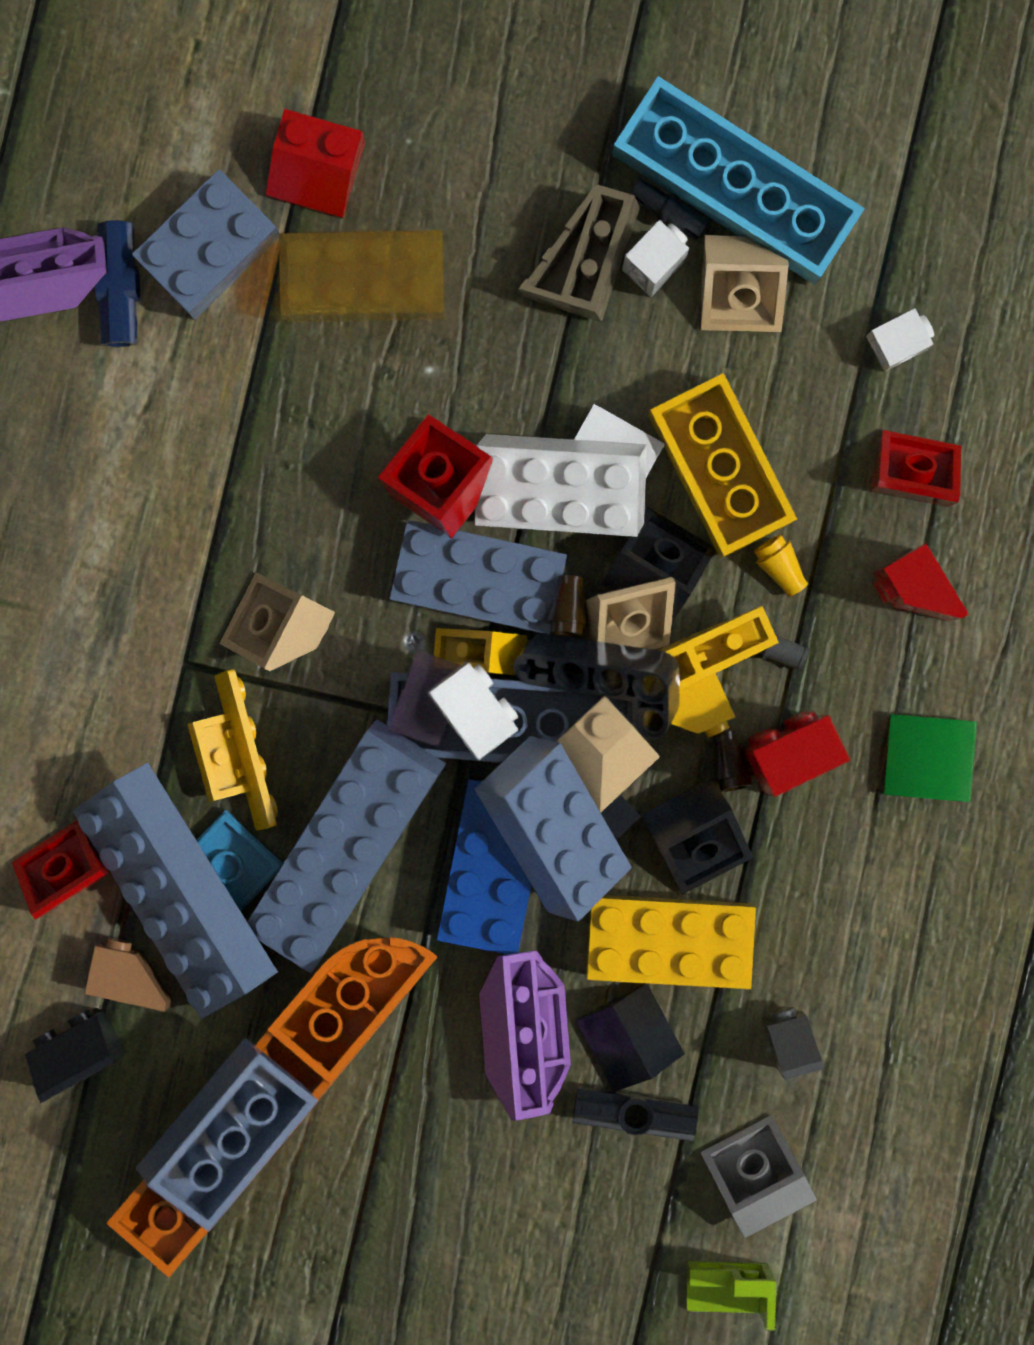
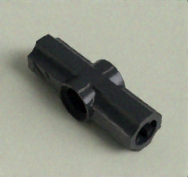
M577 1087L572 1122L622 1130L631 1135L648 1134L694 1142L699 1106L649 1098L639 1093L623 1094ZM636 1104L643 1106L647 1110V1114L641 1122L630 1123L624 1118V1113L629 1106Z

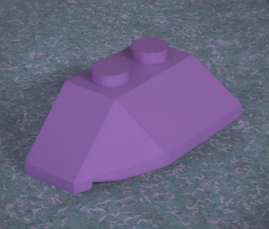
M63 227L0 239V321L76 308L106 273L105 249L102 237L95 235L91 237L83 232Z
M531 950L501 955L497 957L479 993L485 1072L510 1119L517 1121L550 1114L554 1105L553 1100L560 1091L571 1066L565 985L542 960L537 951Z

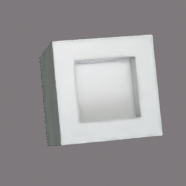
M915 308L871 330L866 336L884 372L921 354L934 345L931 340L934 337V331L925 315L919 316Z

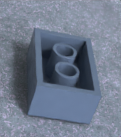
M219 169L132 255L196 320L281 235L277 227Z

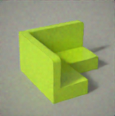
M687 1261L686 1307L688 1311L760 1313L766 1330H775L776 1280L768 1263Z

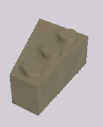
M595 184L565 225L566 229L552 248H548L542 256L543 260L530 278H526L520 286L519 290L523 296L533 302L602 322L640 208L635 196Z

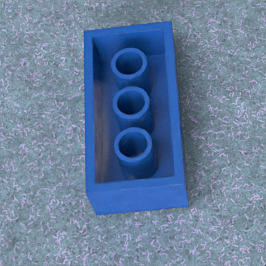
M469 778L437 941L503 954L518 953L531 883L475 791V788L483 781Z

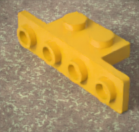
M234 669L224 671L214 676L224 714L187 724L208 802L246 793L255 829L259 831L277 826L275 819L278 814L277 805L273 796L268 793L266 786V764L264 759L257 753L254 741L256 738V727L252 718L247 716L244 705L246 697L245 687L242 680L237 677Z

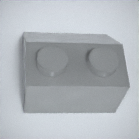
M772 1115L700 1152L745 1238L817 1201L803 1171Z

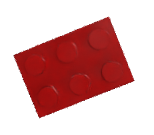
M804 711L784 721L786 728L778 731V729H766L747 738L750 746L743 748L762 793L773 797L851 761L830 716L817 715L815 711Z

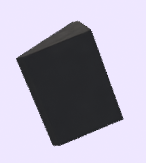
M644 983L576 1019L613 1092L654 1078L685 1055L648 983Z

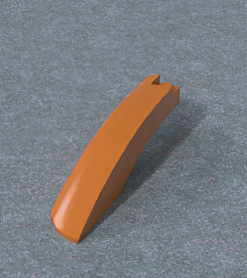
M392 937L365 939L346 946L321 966L255 1046L300 1081L319 1101L438 956L419 944ZM144 1180L106 1223L168 1278L209 1232L147 1186Z

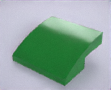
M891 714L884 795L971 802L977 721Z

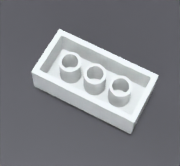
M486 434L476 445L491 455L493 461L479 502L475 508V525L638 536L644 524L647 444Z

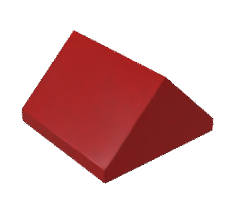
M882 430L870 492L950 507L958 503L960 499L962 446Z
M78 820L11 862L30 914L34 919L47 915L110 874V871L103 865L100 855L89 837L80 828Z

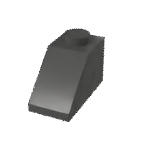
M788 1007L772 1012V1019L763 1021L776 1069L784 1080L825 1069L807 1015L803 1011L795 1012L794 1007Z

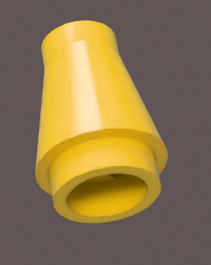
M779 534L756 548L754 551L758 558L756 563L784 590L788 597L799 593L808 585L790 540L785 541L783 536Z

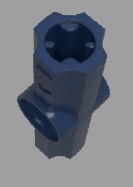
M121 220L98 223L97 235L103 239L106 273L95 285L96 300L100 303L101 345L110 347L137 345L138 338L136 302L140 301L138 266H135V258L132 255L135 252L134 224Z

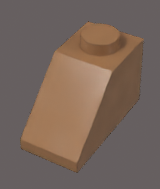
M108 938L107 943L101 942L95 946L85 989L86 995L159 1011H166L170 1007L172 1000L143 953L139 950L131 949L132 942Z

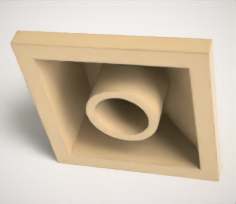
M705 235L702 263L701 330L781 332L789 267L788 260L746 236Z
M256 572L219 644L260 667L272 671L317 649L328 630L335 612Z
M670 577L597 595L585 600L587 626L583 627V635L578 638L651 650L669 646L675 592L674 579Z
M605 696L556 741L563 746L600 813L660 757Z

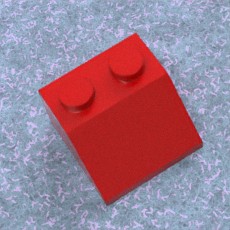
M284 109L273 145L266 197L343 219L366 143L363 131Z
M428 414L378 476V479L392 498L452 539L477 507L493 458Z
M927 543L910 550L872 573L877 580L872 583L876 594L884 604L890 602L893 608L944 621L958 620L969 615Z

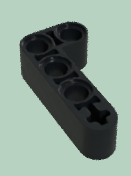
M536 633L530 636L514 661L515 674L524 683L632 701L633 726L640 735L649 739H658L667 733L679 708V663L672 655L663 651L548 633Z

